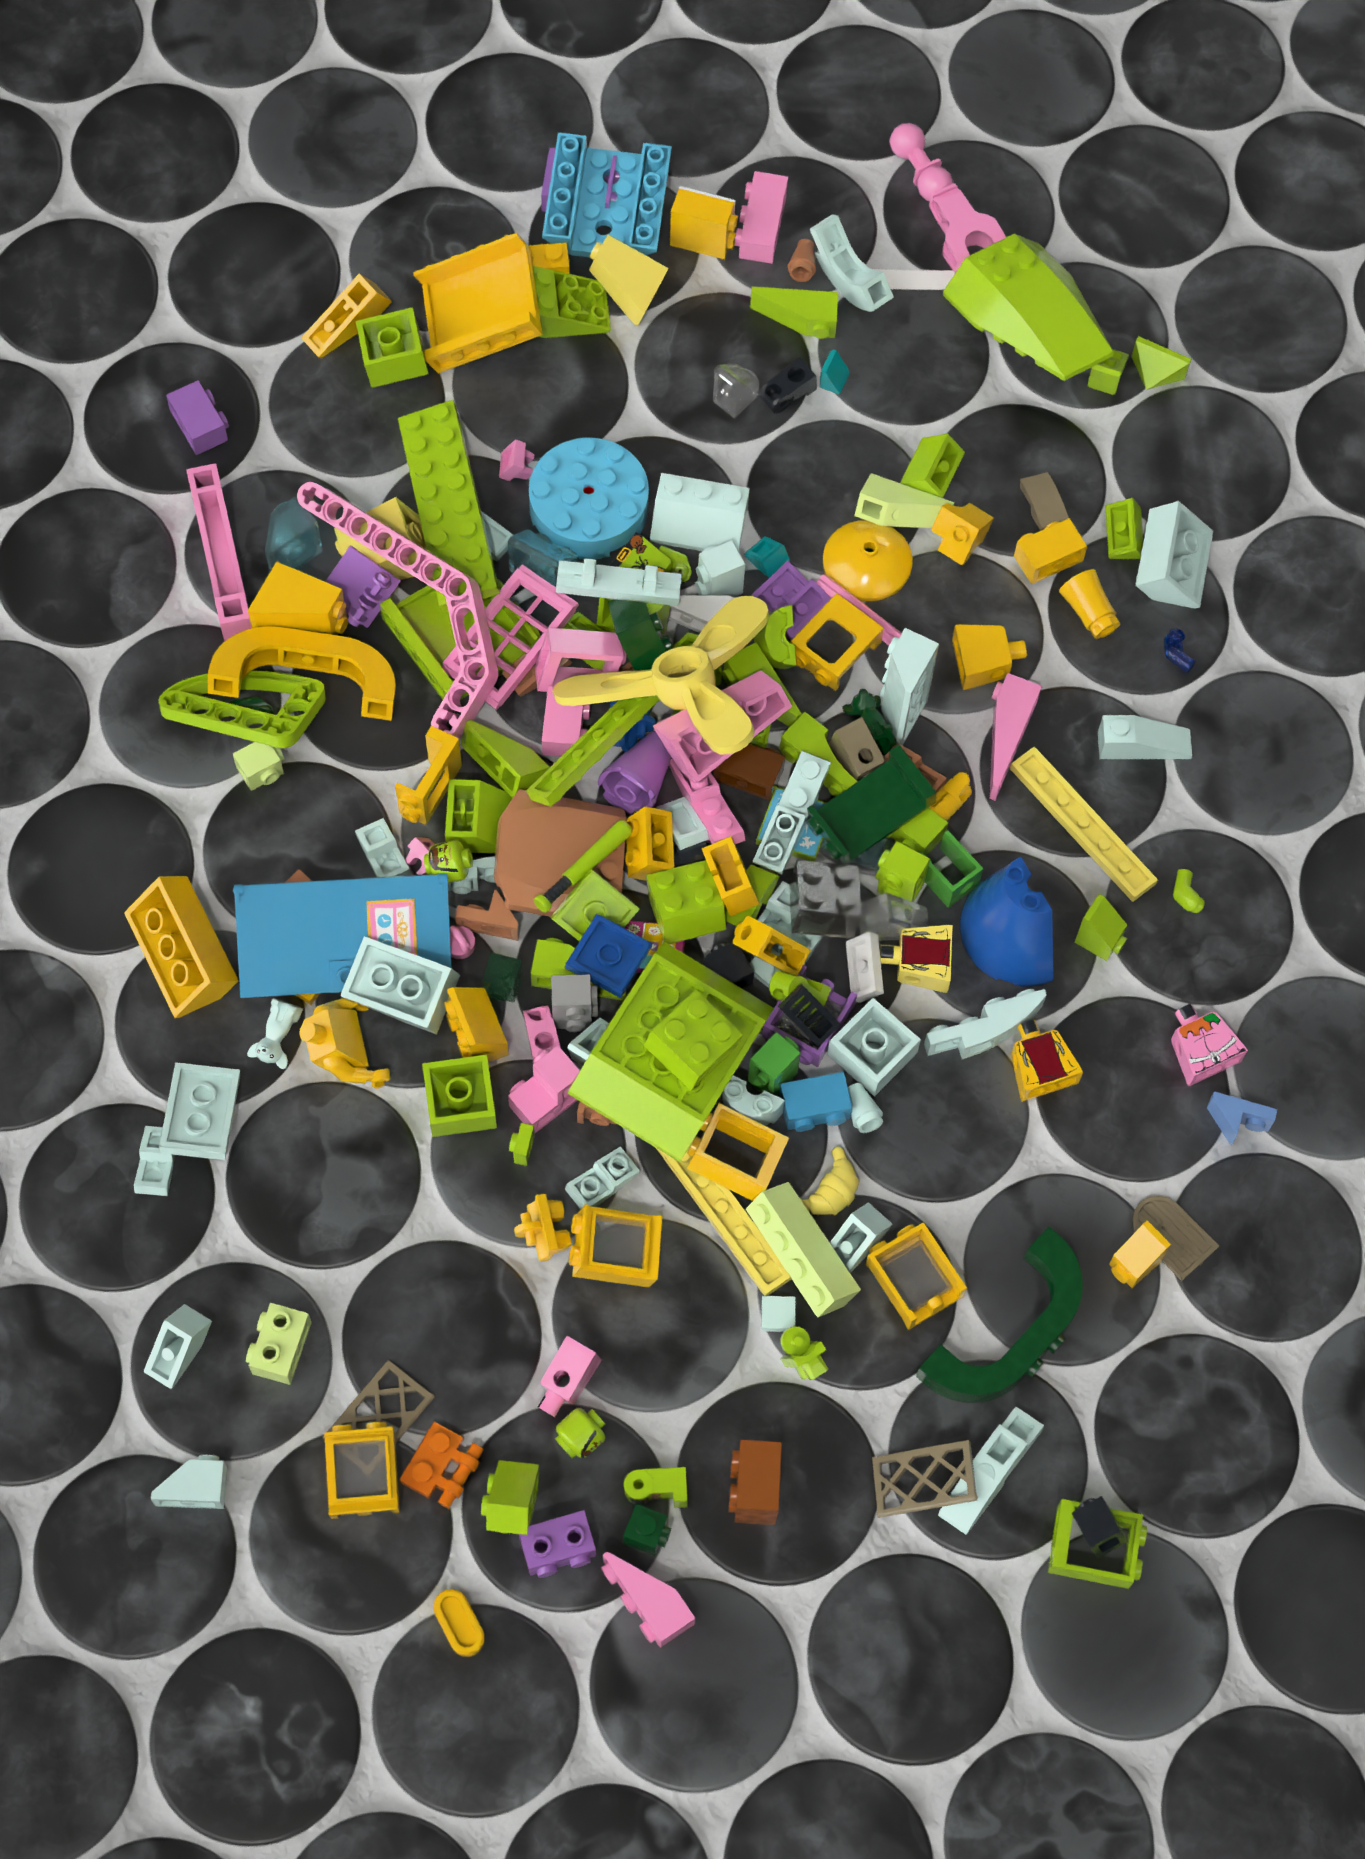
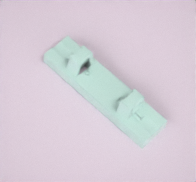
M584 559V563L559 560L556 593L678 606L681 574L659 572L656 566L646 565L645 570L596 565V560Z

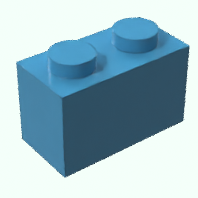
M844 1072L780 1084L779 1097L785 1100L783 1114L787 1130L795 1129L797 1132H804L813 1129L815 1125L827 1123L829 1126L843 1124L846 1122V1119L851 1117L852 1104Z

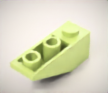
M871 473L860 492L854 516L881 526L932 528L941 507L945 503L951 505L955 503Z

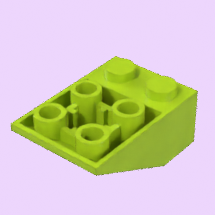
M532 266L543 333L539 337L551 338L609 333L611 331L606 290L598 280Z

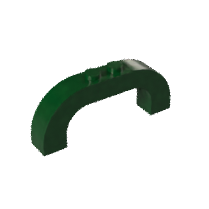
M1048 1226L1027 1249L1024 1260L1046 1280L1050 1290L1049 1306L1008 1352L993 1364L987 1366L966 1364L956 1358L943 1345H940L920 1366L916 1375L932 1391L945 1398L964 1403H980L999 1398L1015 1388L1026 1375L1032 1378L1044 1365L1041 1358L1048 1351L1054 1354L1064 1343L1066 1338L1062 1335L1068 1329L1080 1305L1083 1280L1079 1262L1067 1242Z

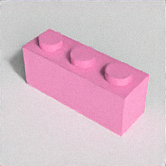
M755 171L752 183L747 182L745 199L748 200V205H742L740 223H744L743 229L737 228L735 246H739V258L773 264L787 196V176Z

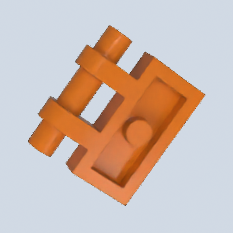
M434 1421L399 1481L430 1499L436 1488L444 1491L438 1503L449 1509L455 1498L459 1499L463 1493L464 1488L462 1486L470 1472H475L480 1464L478 1459L484 1449L472 1443L467 1453H462L459 1451V1448L464 1441L463 1437ZM453 1461L459 1466L451 1480L444 1478L443 1475Z

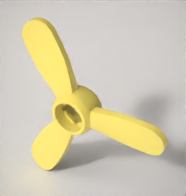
M754 596L736 597L727 602L712 617L692 646H681L662 653L654 661L652 669L588 674L566 678L553 687L554 699L563 706H576L657 695L658 699L667 707L675 710H687L695 729L714 752L718 754L738 752L752 741L755 733L751 719L733 698L716 687L714 670L742 650L765 627L769 619L767 604Z

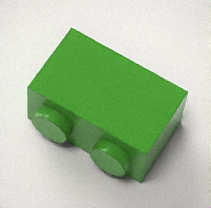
M776 1032L750 1059L748 1082L761 1093L765 1090L778 1096L780 1084L791 1082L798 1074L801 1054L798 1045L787 1036L783 1038Z

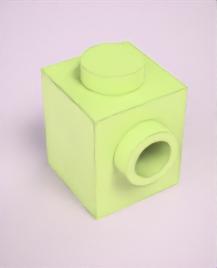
M254 742L233 753L236 768L251 791L263 784L269 785L275 782L280 775L284 774L281 762L285 759L281 750L277 747Z

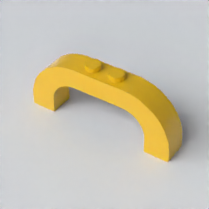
M256 627L239 632L223 642L214 653L209 666L208 694L239 698L242 681L245 676L253 669L265 665H278L343 675L355 681L363 691L362 717L392 721L396 687L392 668L377 650L353 638L284 627Z

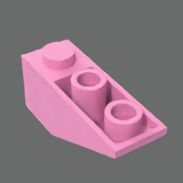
M609 1552L603 1554V1562L605 1563L601 1567L603 1573L612 1585L616 1582L624 1592L620 1596L622 1602L631 1614L635 1611L638 1613L643 1621L639 1626L650 1643L656 1641L661 1648L695 1625L694 1615L675 1588Z

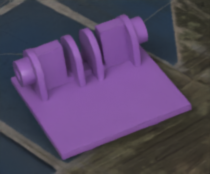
M350 545L325 582L342 589L344 602L346 603V613L349 615L348 622L355 627L362 624L368 628L381 610L380 603L391 596L401 580Z

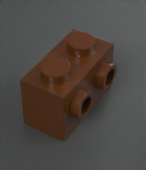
M749 743L745 748L735 752L713 770V777L721 784L771 801L784 770L785 756L780 755L778 751L772 748L763 749Z

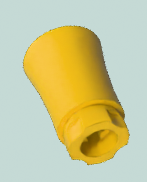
M1095 569L1079 573L1060 588L1059 593L1071 605L1086 629L1091 631L1095 639L1108 636L1120 626V622L1115 616L1116 612L1101 586Z

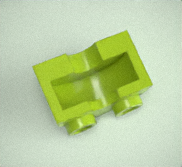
M792 605L769 612L767 624L754 637V642H757L773 668L785 670L796 666L795 644L789 643L785 636L787 629L793 626Z

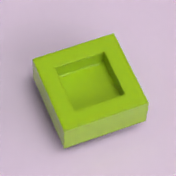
M521 1123L519 1133L513 1132L509 1151L513 1152L515 1164L524 1166L528 1164L535 1137L534 1125Z

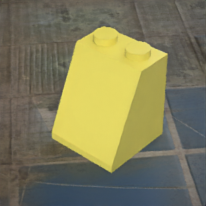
M397 497L366 512L426 549L419 515ZM367 521L360 527L361 535L368 529ZM334 528L337 536L335 545L342 557L351 545L399 580L414 577L339 529ZM391 536L384 542L385 550L389 549L392 545ZM416 551L410 554L408 558L409 565L414 564L416 561Z

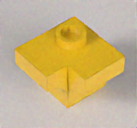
M945 503L941 507L931 528L932 532L943 538L938 551L960 565L965 564L975 548L983 542L994 518L971 503L963 507Z

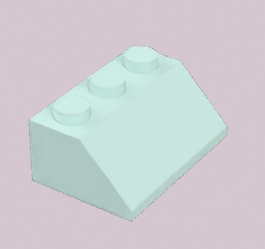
M661 473L655 500L650 542L703 551L709 546H719L732 540L739 552L748 510L750 488Z
M1177 501L1149 510L1136 586L1154 601L1199 608L1213 530L1181 502Z

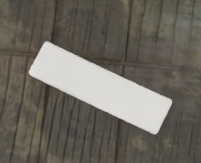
M873 269L884 272L890 289L944 290L955 274L953 270Z

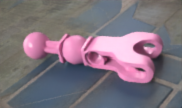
M900 124L890 136L892 152L899 158L909 159L916 169L913 183L915 186H918L920 195L926 201H930L929 208L932 210L936 221L945 234L942 255L952 270L956 272L964 259L970 256L967 250L968 246L977 245L986 248L1006 238L995 218L987 214L978 213L972 208L962 191L957 188L956 183L953 184L951 174L941 167L942 161L939 158L930 161L923 150L926 141L923 130L915 124Z

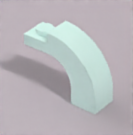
M832 214L810 228L819 250L815 253V256L821 268L835 288L850 303L862 310L873 312L894 298L884 272L867 267L855 254L838 215Z

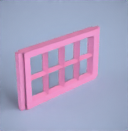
M523 564L516 569L501 588L500 594L496 595L485 609L488 627L505 638L494 651L496 663L510 674L499 690L495 687L492 688L485 700L495 710L504 704L537 662L548 628L562 629L579 606L576 601L566 594L556 593V587ZM520 584L538 596L526 612L508 600ZM542 600L559 611V614L548 627L531 616V613ZM504 605L521 617L510 632L492 621ZM525 621L543 632L532 648L514 636ZM474 623L466 634L469 647L475 649L478 646L476 642L478 634ZM509 641L527 653L515 669L498 657ZM457 647L452 650L441 666L453 680L456 679L461 670ZM484 666L476 674L477 680L482 679L481 677L485 673Z

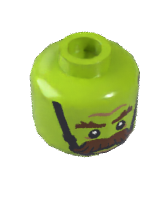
M452 840L432 845L429 848L428 854L424 855V866L427 875L447 873L448 883L462 881L467 877L469 868L473 867V857L470 849H464L459 841Z
M576 1408L557 1425L556 1431L558 1436L555 1440L572 1459L576 1455L579 1458H586L604 1442L605 1434L601 1428L605 1425V1422L593 1409L587 1413L582 1408Z

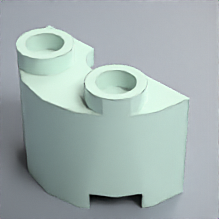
M732 1076L722 1092L723 1105L765 1126L771 1122L772 1124L775 1123L783 1113L785 1100L765 1090L759 1095H752L746 1089V1081Z

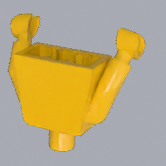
M346 998L317 1006L313 1011V1015L304 1019L299 1031L301 1039L307 1042L310 1060L319 1067L331 1072L342 1082L365 1084L368 1081L372 1082L373 1088L379 1089L383 1087L384 1081L390 1080V1070L388 1068L376 1071L367 1070L366 1067H369L357 1011L352 1010L356 1008L358 1011H368L369 1008Z

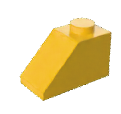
M1147 1220L1114 1254L1109 1263L1112 1267L1111 1271L1121 1283H1127L1133 1288L1161 1263L1171 1244Z

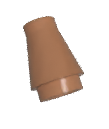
M809 239L798 241L797 248L788 264L790 276L795 281L806 282L816 272L814 243Z

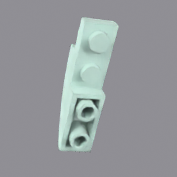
M801 752L780 803L774 810L753 863L777 873H783L807 825V808L811 805L815 807L831 762L806 752Z
M1027 989L1018 993L1013 998L1004 999V997H997L991 999L983 1006L981 1019L969 1017L962 1020L959 1025L951 1027L939 1025L932 1028L926 1034L924 1042L927 1055L958 1048L961 1058L965 1059L997 1046L1017 1033L1020 1024L1033 1019L1043 1006L1046 998L1045 989L1039 991Z
M1015 1407L1002 1425L999 1424L973 1460L978 1500L944 1506L941 1508L938 1516L967 1535L1004 1486L1006 1478L1040 1435L1044 1425L1018 1407ZM960 1479L950 1496L967 1495V1483Z

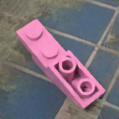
M671 759L669 766L682 796L686 797L707 829L709 840L706 841H710L713 844L730 836L734 844L746 841L744 831L721 796L719 784L710 772L696 784Z

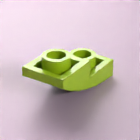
M751 864L746 871L760 904L733 916H730L724 906L725 922L737 926L747 916L756 919L762 903L767 905L780 876Z

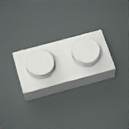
M867 932L846 941L850 990L857 994L856 1002L861 1003L884 994L878 934Z

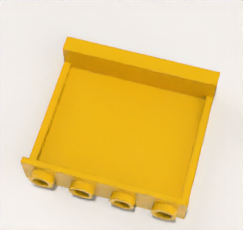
M518 233L506 235L499 240L486 245H480L473 250L454 255L449 259L413 272L414 277L422 284L431 347L424 350L425 361L438 374L543 335L530 247Z

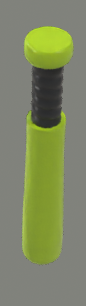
M623 820L616 822L562 874V878L555 885L548 889L544 895L539 894L534 898L537 908L547 913L551 909L553 901L560 897L570 886L576 885L590 868H595L631 836V826Z

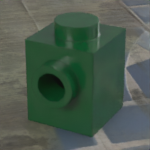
M636 1504L623 1536V1544L656 1556L659 1546L665 1548L672 1528L667 1527L668 1516Z

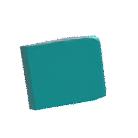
M832 349L822 367L819 386L824 390L840 394L848 379L849 369L837 350Z
M766 536L744 553L745 558L769 578L787 561L790 562L785 546Z

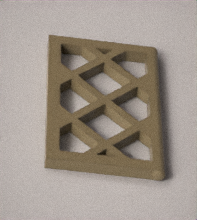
M388 1360L327 1432H332V1427L351 1424L353 1430H357V1423L382 1422V1420L402 1418V1426L395 1433V1442L397 1443L435 1396ZM389 1371L398 1377L399 1388L379 1390V1382ZM417 1392L424 1398L414 1411H406L405 1393ZM400 1394L401 1412L381 1414L380 1396ZM367 1397H375L376 1415L356 1417V1410ZM385 1440L334 1445L337 1451L360 1468L366 1476H369L386 1456ZM379 1446V1453L369 1465L359 1459V1448Z
M969 1440L872 1457L878 1518L978 1500L971 1441ZM963 1450L964 1460L957 1469L944 1460L948 1452ZM934 1457V1461L923 1475L910 1466L915 1458ZM900 1463L901 1466L890 1481L882 1476L881 1464ZM940 1463L953 1472V1475L942 1489L929 1480ZM907 1469L920 1479L908 1495L895 1486ZM961 1478L967 1483L968 1494L956 1497L949 1496L948 1492L957 1480ZM925 1484L939 1493L933 1501L921 1503L914 1501V1498ZM891 1490L905 1499L899 1507L887 1509L885 1507V1498Z

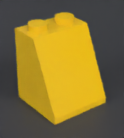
M277 561L248 609L252 628L275 626L338 635L343 634L348 625L345 609L346 603L344 602L341 588Z

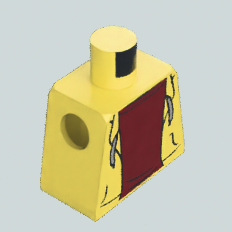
M953 925L906 928L901 930L899 946L881 945V964L898 965L897 981L900 983L947 993L951 981Z

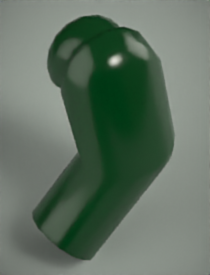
M256 696L230 701V704L274 715L272 707Z

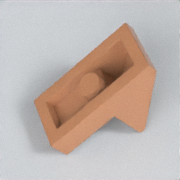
M494 890L489 911L473 904L467 906L458 905L455 914L456 926L466 927L476 933L518 941L519 923L511 911L506 909L504 900L497 890Z

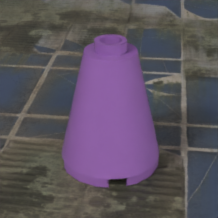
M656 732L647 734L604 769L599 776L598 786L600 787L602 784L605 790L604 798L612 806L623 808L625 814L632 815L634 811L637 812L645 806L651 808L655 806L671 760V756Z

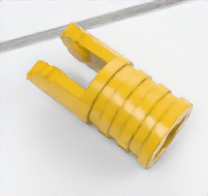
M959 772L936 792V803L929 808L948 821L972 793L971 786H969V775Z

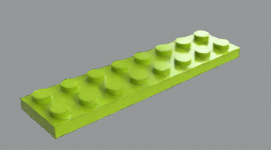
M454 400L399 417V427L426 549L475 579L479 584L482 599L500 594L457 406ZM441 566L437 567L433 572L434 581L439 579L442 574ZM462 582L458 586L457 593L459 596L465 593L467 588L466 582ZM436 590L439 607L442 612L449 611L445 595Z

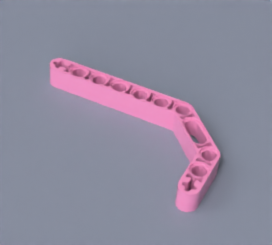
M314 482L303 484L297 493V500L303 508L445 595L461 670L433 716L431 726L459 738V740L462 739L466 721H474L498 679L497 663L478 582L329 489ZM316 495L325 502L323 505H320L313 500V497ZM343 506L344 513L342 517L337 520L336 511ZM367 521L368 529L361 535L360 527ZM391 536L392 545L389 549L385 550L384 542ZM416 551L417 559L414 564L409 565L408 558L411 553ZM441 566L442 574L439 579L434 581L433 572L437 567ZM462 582H466V591L459 596L457 593L458 586ZM470 611H472L479 639L478 646L474 650H470L464 625V617ZM483 665L485 674L482 679L477 680L476 671ZM465 692H468L469 702L466 706L462 707L460 698ZM453 710L461 712V715L458 716V714L453 713ZM448 721L450 725H452V729L450 731L449 728L446 726Z

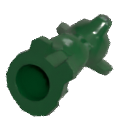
M860 689L859 693L853 697L851 704L843 705L842 710L846 714L862 717L881 754H887L896 744V738L892 733L891 725L886 724L881 713L876 710L881 704L880 696H873L866 689Z

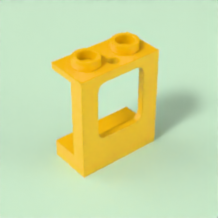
M836 593L790 641L791 644H795L796 665L800 668H806L814 674V677L820 684L829 686L836 691L839 688L840 678L869 647L875 650L880 645L884 628ZM830 620L835 621L856 637V641L832 664L826 662L806 645L823 625Z
M431 726L425 735L428 759L431 765L417 789L413 790L398 782L395 785L401 816L409 822L417 823L418 821L424 825L428 824L446 794L449 779H454L462 767L459 738L434 726ZM445 770L443 776L441 777L440 781L438 782L437 786L435 787L434 791L428 799L429 794L431 793L441 774Z

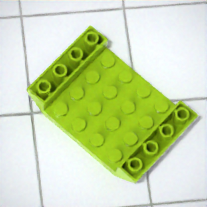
M664 942L654 953L591 1051L567 1094L680 1162L774 1008ZM696 989L743 1036L736 1049L691 1091L644 1044L651 1030Z

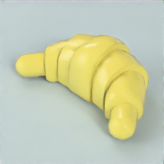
M836 1146L832 1149V1156L835 1161L833 1169L823 1177L816 1192L809 1195L808 1199L800 1198L812 1215L833 1214L836 1216L855 1199L854 1194L858 1189L860 1181L856 1177L855 1170L850 1160L847 1159L842 1147Z

